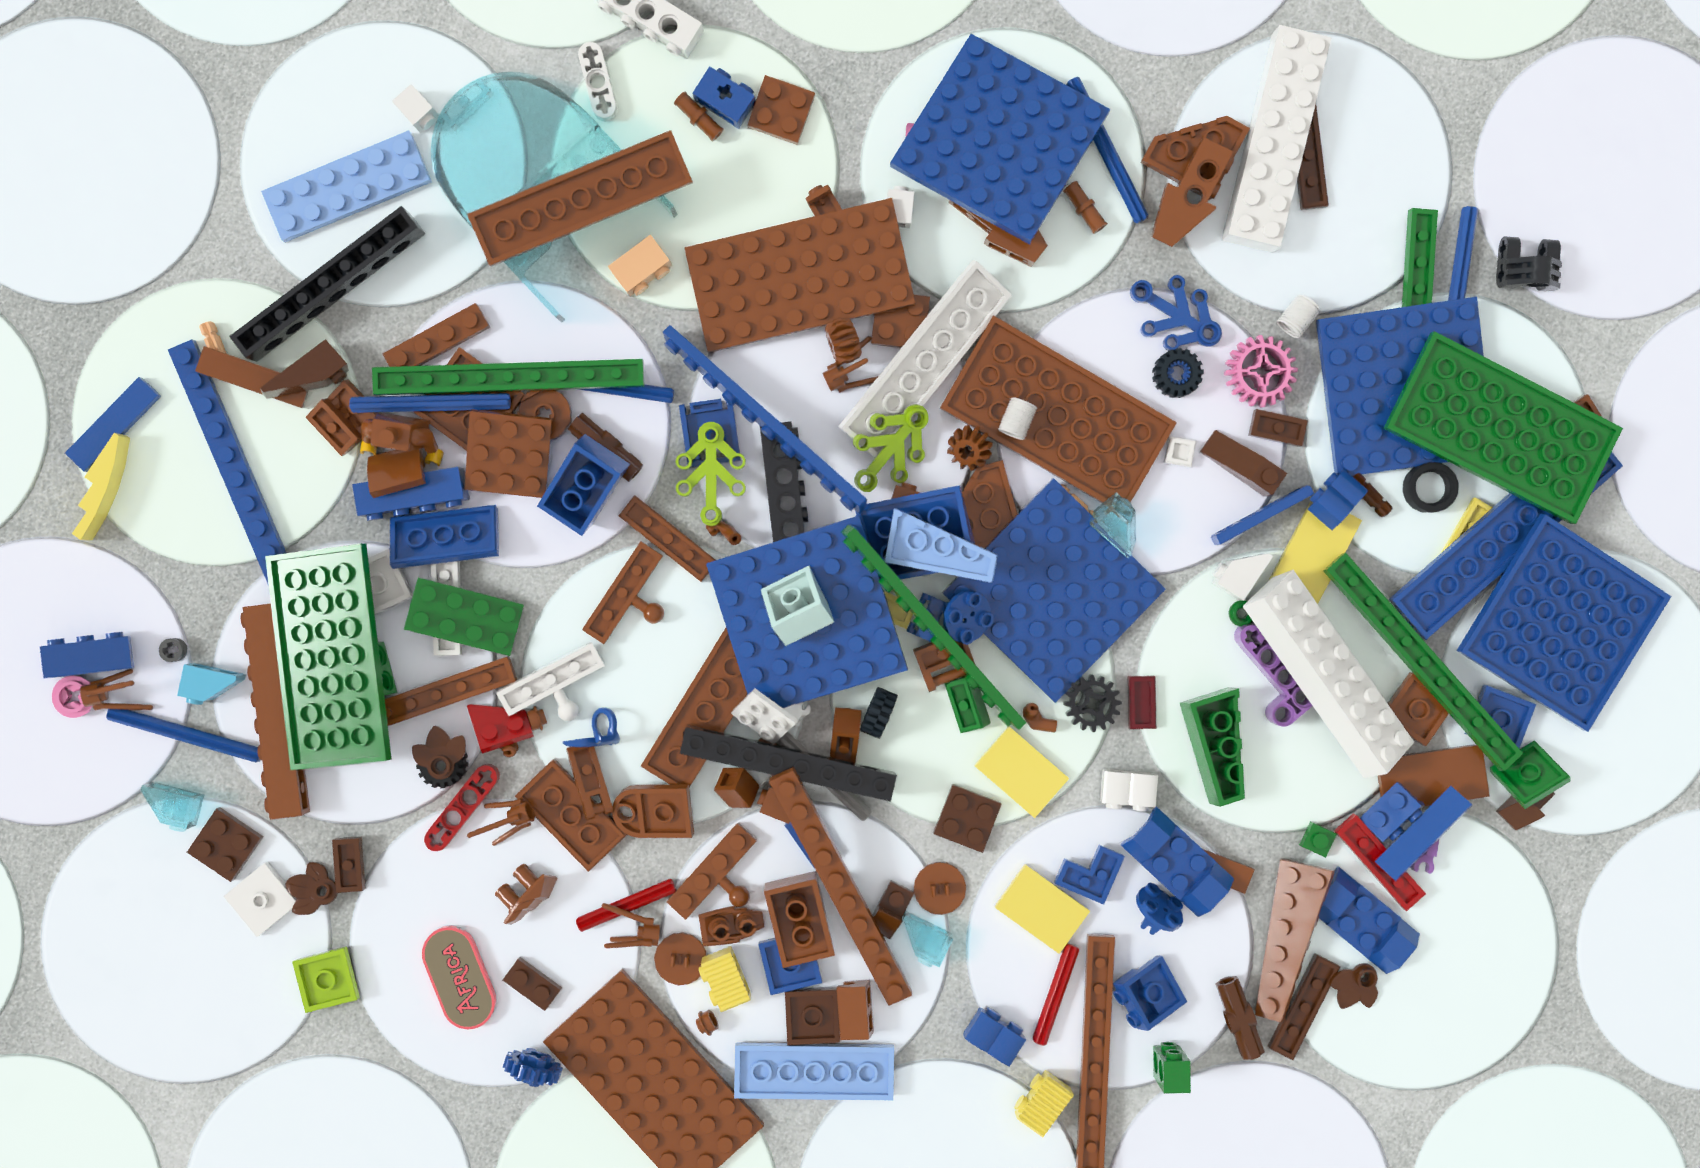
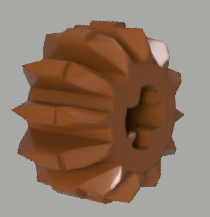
M848 317L828 323L825 327L826 338L835 361L840 365L854 362V360L860 358L862 354L861 345L853 322Z
M969 424L965 425L963 430L957 428L953 433L954 436L948 439L950 447L947 449V454L954 455L952 463L960 462V470L964 469L966 465L970 471L975 470L977 466L981 468L986 464V460H989L992 456V452L989 449L992 448L993 442L986 441L988 433H979L980 426H976L973 431Z

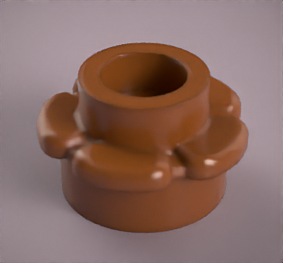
M533 706V709L526 711L532 731L538 729L543 731V725L547 724L543 709L537 710V707Z
M711 1010L698 1012L699 1018L696 1019L698 1030L702 1034L706 1033L708 1036H711L713 1031L719 1028L714 1013Z

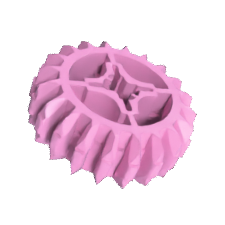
M1258 335L1255 341L1252 337L1247 338L1246 345L1240 342L1236 345L1238 351L1232 350L1229 353L1234 360L1230 359L1225 362L1227 366L1232 368L1224 372L1225 376H1232V379L1227 381L1226 385L1231 386L1234 384L1236 388L1232 390L1231 394L1236 395L1240 392V402H1244L1249 398L1248 405L1250 407L1254 406L1256 402L1260 408L1266 406V403L1270 406L1275 405L1276 399L1284 400V392L1290 393L1292 391L1288 383H1295L1297 380L1290 375L1298 371L1297 367H1291L1290 363L1296 361V358L1287 357L1291 349L1288 347L1281 350L1283 345L1281 340L1273 345L1274 339L1272 336L1267 337L1265 341L1262 335ZM1251 351H1255L1252 366L1242 368L1245 357ZM1268 354L1273 356L1278 365H1273L1269 362ZM1262 366L1261 369L1264 368L1265 371L1271 372L1260 377L1261 374L1258 375L1257 372L1251 371ZM1280 375L1274 389L1267 392L1266 386L1269 385L1270 377ZM1243 378L1251 379L1254 389H1257V391L1251 389Z

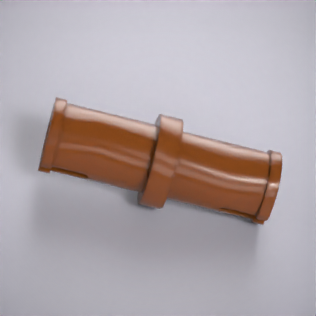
M686 91L682 92L674 101V105L690 119V123L693 126L697 125L712 142L724 131L707 114L708 110L705 107L701 108Z
M1078 181L1072 182L1063 190L1075 206L1076 214L1083 217L1093 234H1096L1108 224L1095 208L1094 200L1088 198L1078 184Z

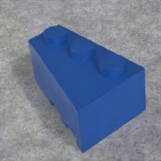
M123 632L105 633L106 639L94 640V635L76 637L77 642L65 643L64 638L47 640L46 646H39L43 679L134 668L131 637H123Z

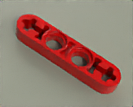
M492 764L481 765L470 776L426 832L424 843L429 850L441 851L450 844L498 783L500 773L496 766ZM489 770L492 772L490 775L491 779H493L492 781H486L481 787L472 784L473 781L475 784L481 781L483 778L481 771L486 772ZM466 790H473L477 794L475 804H468L464 801L463 795ZM457 811L460 814L461 821L458 825H452L448 822V812ZM443 828L452 831V834L449 831L443 834L441 837L443 843H433L434 837L432 834H438Z

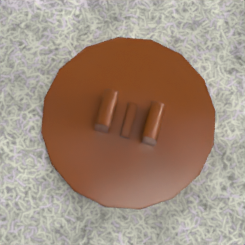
M935 862L928 864L919 871L915 878L914 894L916 901L924 910L931 914L943 915L953 912L961 905L965 898L966 884L964 877L956 867L949 863Z
M684 932L673 933L665 937L657 946L654 956L655 968L660 977L668 983L678 986L688 985L700 977L699 967H701L702 957L707 956L706 950L702 942L695 936Z

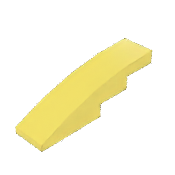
M114 433L84 476L93 484L78 504L79 507L87 511L72 533L80 540H93L110 511L126 466L130 437L127 435Z

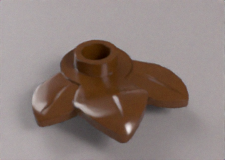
M433 726L427 735L425 745L417 744L412 746V755L415 762L420 766L426 767L433 778L445 779L453 773L455 763L464 757L466 740L463 735L450 739L445 730L439 726ZM439 761L445 762V770L441 771L438 769L437 764Z
M315 862L308 863L306 874L294 875L285 883L288 892L297 898L292 908V912L297 915L315 913L321 905L332 903L338 894L336 893L335 882L328 878L327 869ZM325 886L327 892L324 896H321L320 889Z
M1361 963L1355 966L1354 969H1343L1336 973L1331 979L1330 986L1338 990L1337 1002L1339 1007L1346 1009L1360 1001L1367 1008H1371L1378 996L1376 987L1378 980L1377 972L1370 964Z

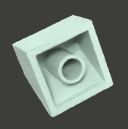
M809 566L761 589L771 626L785 646L834 623L828 602Z

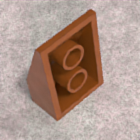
M808 872L765 883L764 895L782 967L786 968L835 956L817 872Z

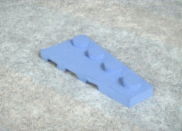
M894 508L885 558L886 563L993 582L997 554Z

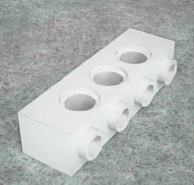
M596 0L598 3L597 7L608 15L614 13L621 17L620 21L631 29L637 27L643 31V35L648 40L654 43L660 41L666 45V50L676 57H679L681 54L688 59L704 33L703 25L700 21L666 0H631L628 5L624 6L618 4L620 0ZM646 11L654 12V16L651 19L645 20L641 18L642 14ZM668 25L677 26V30L672 34L664 32Z

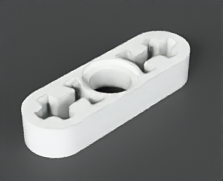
M594 42L584 43L579 49L578 56L591 107L599 120L610 121L617 114V104L604 54L598 44ZM593 50L594 54H598L594 56L597 68L592 69L589 59L584 58L588 56V51ZM601 75L605 78V84L602 88L596 89L591 86V79L594 76ZM601 95H604L608 106L612 105V107L608 108V113L603 114L602 110H598L602 107L599 98Z

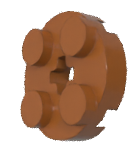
M556 390L529 391L520 401L519 411H517L519 415L538 417L541 414L540 409L542 407L546 410H551L552 414L549 415V418H553L551 441L561 437L572 423L571 406L566 397Z

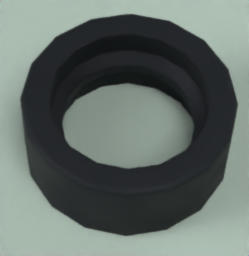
M1428 462L1413 467L1406 474L1402 492L1406 502L1413 509L1424 513H1434L1445 510L1454 503L1458 495L1459 482L1456 474L1448 466L1439 462ZM1427 472L1439 474L1445 485L1443 497L1435 503L1422 501L1416 492L1418 478Z

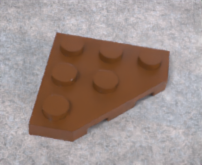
M1226 115L1210 122L1199 123L1182 128L1176 132L1158 135L1153 138L1140 163L1179 183L1203 137L1234 151L1231 156L1234 159L1250 128ZM1204 163L1200 168V175L1204 179L1211 178L1214 174V167L1210 163ZM1222 173L1218 183H1221L1225 173ZM1190 189L1191 191L1201 196V192L1199 189Z
M1003 460L986 464L981 468L976 467L963 489L962 495L975 545L985 548L1016 517L1017 511Z

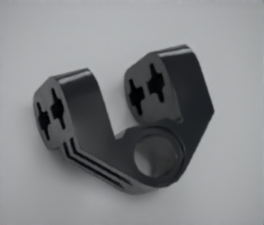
M1502 237L1498 247L1496 284L1498 288L1514 289L1524 286L1536 287L1538 291L1552 292L1560 289L1561 283H1559V279L1561 278V272H1559V268L1562 267V262L1560 261L1561 244L1559 240L1543 239L1539 244L1537 256L1520 257V238Z

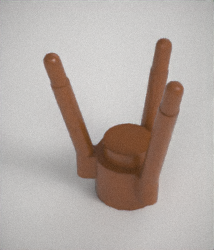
M867 336L860 342L861 348L871 341V336ZM864 358L845 369L837 362L827 366L828 370L822 374L831 392L838 389L839 393L850 388L874 383L878 377L845 383L849 380L847 374L868 363V359Z
M133 669L116 673L101 680L91 681L90 685L80 687L83 705L85 707L93 706L95 711L101 709H153L152 705L104 703V701L109 699V691L133 686L135 682L131 680L109 686L105 684L132 674Z
M522 798L514 801L484 804L486 809L511 807L507 811V818L469 832L467 837L471 838L509 823L512 826L516 825L492 841V845L496 846L521 829L531 826V822L535 819L533 808L528 801L523 802Z
M602 903L601 906L604 909L644 923L643 926H638L637 936L610 937V942L614 943H606L604 948L658 946L660 925L653 924L654 918H645L621 908Z

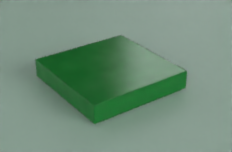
M1535 740L1520 749L1523 754L1506 771H1499L1495 765L1490 767L1491 774L1524 809L1571 782L1570 776Z

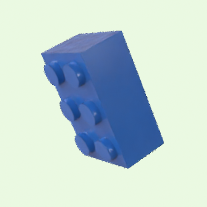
M584 434L573 445L537 507L583 536L593 525L630 464Z

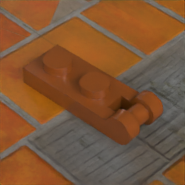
M595 747L566 748L586 820L594 819L597 814L604 813L606 815L613 813L612 803ZM599 795L601 802L592 805L590 797Z

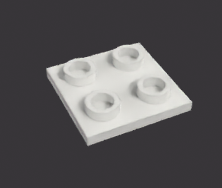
M754 688L733 709L731 714L738 718L739 722L756 731L761 738L775 744L784 734L799 723L800 717H805L810 713L811 707L808 705L802 710V702L783 709Z

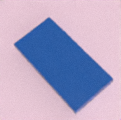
M496 505L390 517V566L392 569L499 556L498 508Z

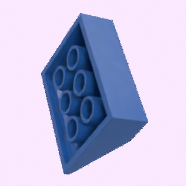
M960 485L869 503L860 514L855 510L856 516L860 515L869 545L884 562L894 508L975 544ZM886 563L900 580L939 573Z

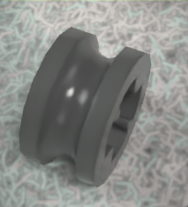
M169 638L161 642L158 652L160 657L166 662H177L185 658L188 648L186 643L180 638ZM172 645L173 647H178V652L174 653V657H172L173 653H168V648L172 647Z

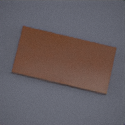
M1476 744L1405 754L1388 774L1378 775L1380 797L1394 784L1400 782L1418 801H1422L1425 806H1431L1450 786L1467 800L1490 797L1484 753Z
M555 758L515 795L517 799L522 798L523 802L528 801L531 804L535 818L588 872L627 835L618 828L614 819L609 814H597L594 819L586 820L575 779ZM590 797L592 805L597 804L594 798Z

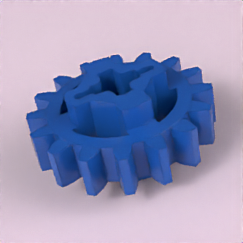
M527 1048L522 1050V1052L518 1050L508 1051L502 1067L516 1081L524 1082L532 1087L543 1086L544 1083L550 1086L553 1083L557 1084L563 1067H560V1063L554 1062L555 1059L551 1055L544 1054L533 1048Z

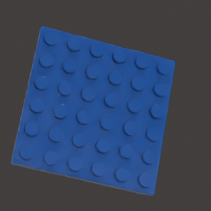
M971 33L890 162V167L1030 245L1109 115L1110 109Z
M1477 297L1316 320L1334 472L1339 475L1341 471L1345 470L1351 476H1354L1357 473L1369 474L1417 467L1428 462H1448L1383 428L1431 332L1435 331L1484 356Z
M1052 478L984 548L998 555L993 582L957 576L941 593L949 601L952 599V596L962 591L973 590L983 594L989 602L991 613L994 617L993 624L983 634L1056 703L1071 688L1070 684L1072 682L1076 683L1079 677L1108 650L1166 589L1072 495Z
M1540 514L1456 651L1579 729L1589 732L1672 596L1548 515Z
M860 515L706 563L747 694L755 688L777 705L785 708L908 670L883 587L878 582L880 580L879 575L875 571L870 573L860 562L863 557L858 551L852 553L843 543V540L846 538L842 535L841 531L848 525L855 527L868 542ZM809 566L828 602L834 623L785 646L771 626L761 589Z

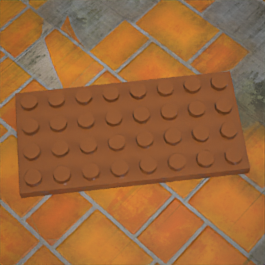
M892 198L684 247L709 353L826 326L838 318L848 317L852 320L916 305Z
M994 315L939 408L963 423L969 424L974 429L976 426H980V433H988V437L1121 515L1127 510L1177 424L1176 421ZM1012 397L1022 399L1037 407L1024 440L1011 437L998 430Z
M623 968L543 1040V1043L658 1168H719L764 1127V1122L743 1099L734 1098V1089Z

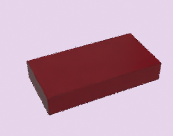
M1127 676L1128 728L1157 729L1155 676Z

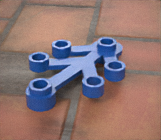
M1174 275L1168 281V288L1174 293L1177 307L1154 294L1152 285L1146 280H1139L1130 288L1132 300L1137 303L1147 302L1171 317L1155 322L1148 320L1141 325L1140 332L1144 337H1152L1156 332L1186 326L1194 332L1180 336L1170 334L1164 338L1163 347L1167 351L1175 350L1179 346L1198 342L1204 347L1214 346L1220 341L1222 330L1220 325L1210 318L1207 306L1208 294L1203 289H1197L1190 296L1191 303L1197 306L1198 321L1190 315L1184 290L1185 279L1180 275ZM1174 279L1180 281V288H1175L1172 285ZM1137 288L1144 290L1145 294L1143 297L1137 296ZM1196 293L1202 294V302L1196 301ZM1150 324L1153 327V332L1147 333L1145 325ZM1205 329H1208L1212 332L1211 338H1206L1203 333ZM1169 338L1175 340V347H1170L1167 344Z

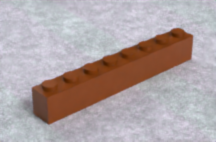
M271 603L242 607L243 613H241L240 621L246 633L244 650L249 656L250 664L247 668V675L249 680L252 681L251 704L256 710L254 728L255 732L259 734L258 757L262 760L263 764L261 782L266 787L267 795L264 802L265 810L269 813L270 820L302 816L310 812L305 769L290 770Z

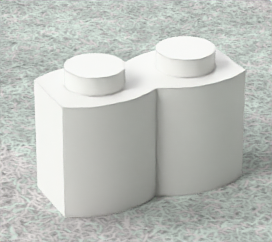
M1102 769L1100 801L1106 803V808L1122 809V805H1132L1133 810L1148 811L1149 807H1156L1158 775L1151 772Z

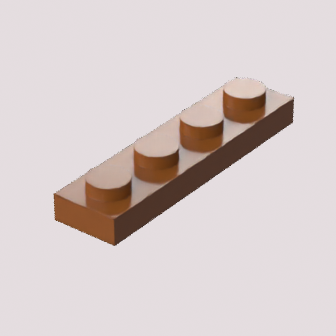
M474 303L382 354L389 367L421 366L491 327L479 305Z

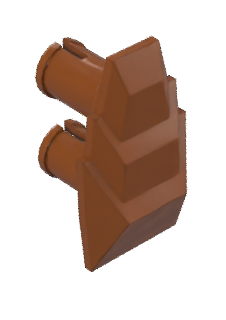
M526 864L520 865L513 872V877L525 887L526 891L523 895L519 897L507 883L500 886L495 892V896L509 909V914L503 923L513 925L520 921L528 912L536 909L542 901L550 897L558 878L542 874L538 878Z
M729 906L698 915L703 946L739 943L741 939L751 937L756 931L765 927L762 911L747 910V907L735 908V906Z

